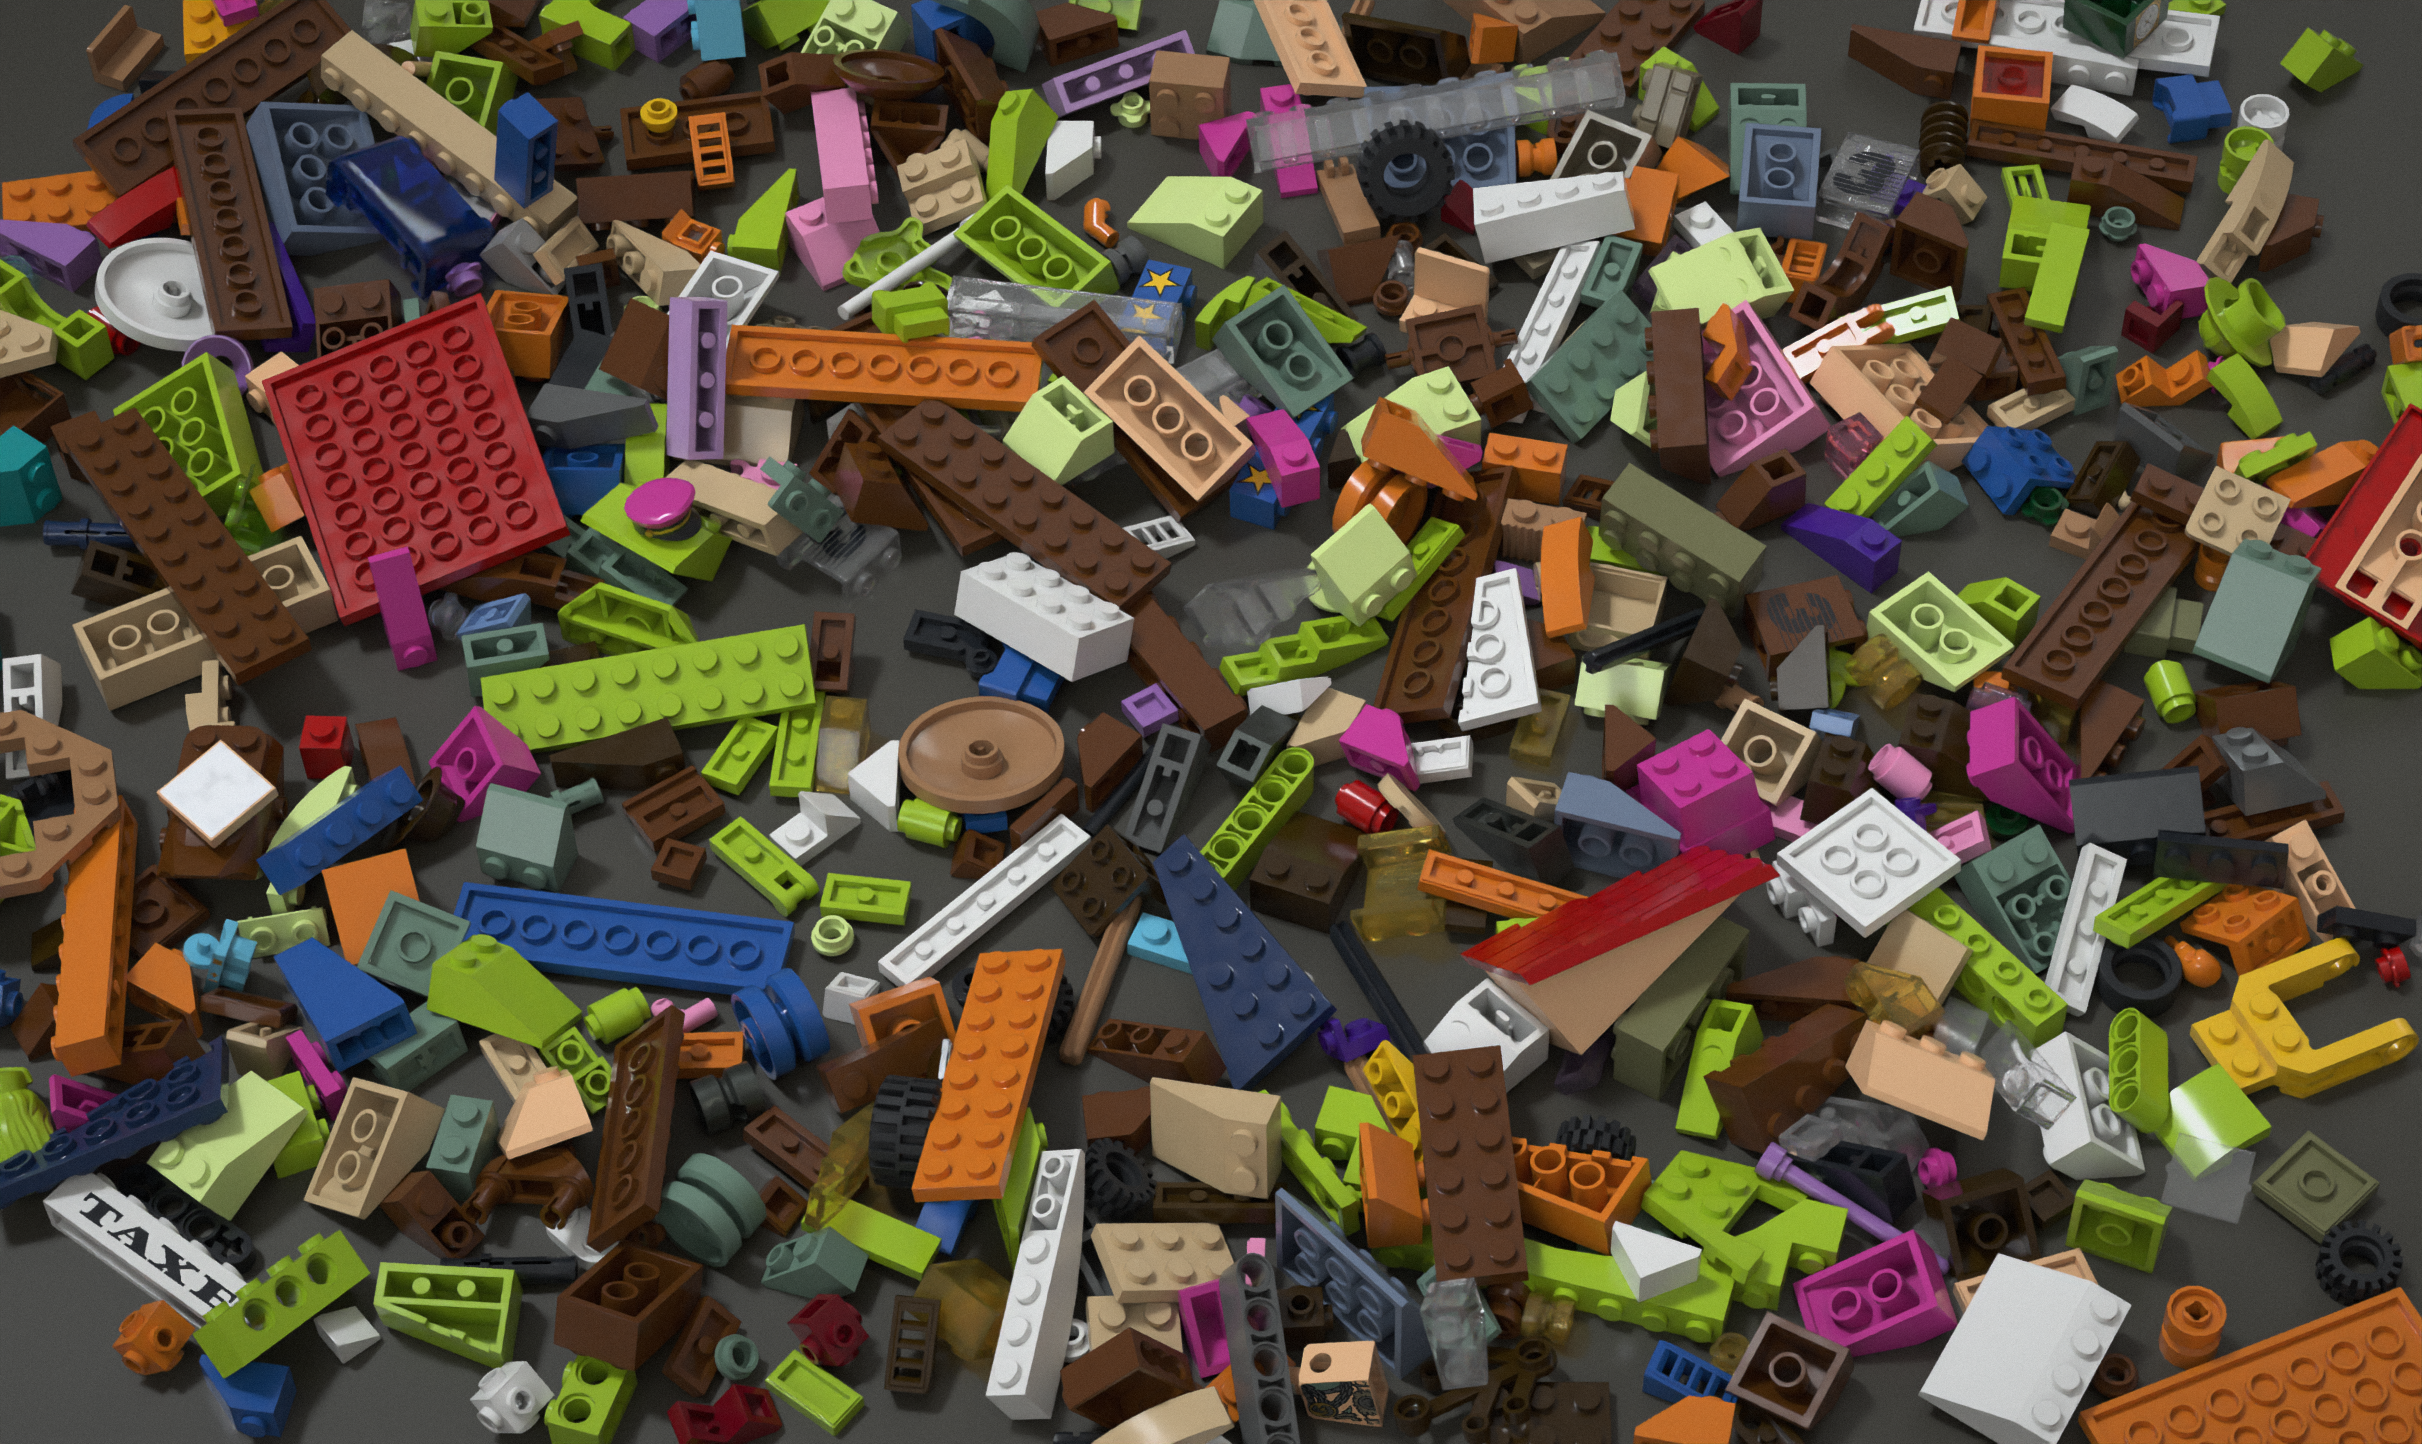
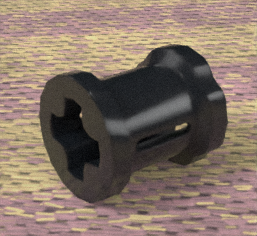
M1373 332L1366 334L1364 340L1350 347L1343 345L1336 349V355L1353 378L1358 377L1359 372L1368 367L1386 364L1385 347Z

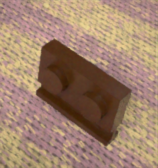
M694 765L622 803L623 813L632 820L633 826L654 852L662 848L667 838L678 840L726 814L724 802L704 777H700Z

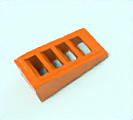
M725 112L689 116L698 191L736 187ZM720 125V131L698 133L697 126ZM719 138L722 140V145L700 147L699 141ZM722 152L724 154V159L702 161L701 155ZM725 166L726 173L704 175L703 169Z
M1790 238L1782 268L1794 288V292L1786 302H1795L1804 281H1815L1821 277L1828 244Z

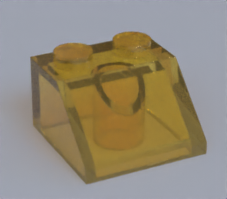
M978 1258L930 1264L914 1296L941 1299L938 1336L952 1345L951 1349L957 1356L967 1361L995 1356L1011 1283ZM908 1311L919 1321L928 1322L929 1313Z

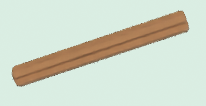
M1138 895L1105 930L1059 1049L1060 1060L1065 1064L1070 1063L1077 1066L1083 1060L1142 906V899Z

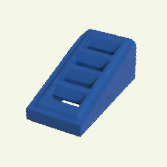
M1659 1340L1644 1373L1642 1392L1675 1404L1689 1395L1696 1397L1714 1396L1718 1387L1726 1389L1732 1375L1674 1344ZM1664 1368L1672 1370L1669 1377L1662 1373ZM1682 1374L1690 1376L1686 1386L1679 1382ZM1700 1381L1708 1383L1703 1395L1696 1392ZM1726 1391L1722 1398L1723 1401L1735 1403L1739 1400L1726 1393Z

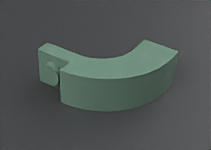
M931 0L971 15L981 21L994 37L995 47L992 60L1026 73L1040 33L1038 17L1028 0Z

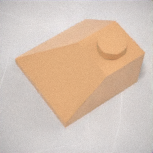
M558 1066L549 1067L534 1073L533 1081L524 1083L496 1138L498 1147L508 1160L593 1131L574 1079L567 1069L559 1071Z

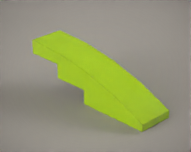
M1344 615L1301 622L1297 634L1263 639L1259 650L1256 652L1223 657L1219 670L1233 692L1243 696L1247 695V691H1250L1252 688L1312 678L1387 645L1389 638L1375 617H1370L1360 627Z

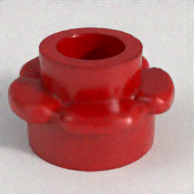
M2399 946L2389 950L2384 947L2381 948V957L2375 959V965L2384 984L2392 981L2394 987L2399 988L2400 982L2411 979V973L2404 954Z

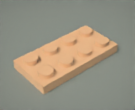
M1253 0L1295 94L1335 96L1339 98L1363 97L1364 87H1367L1327 0Z

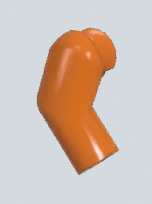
M1093 198L1084 207V231L1105 247L1112 248L1119 240V233L1105 223V219L1108 218L1106 211H1111L1110 204L1104 199Z

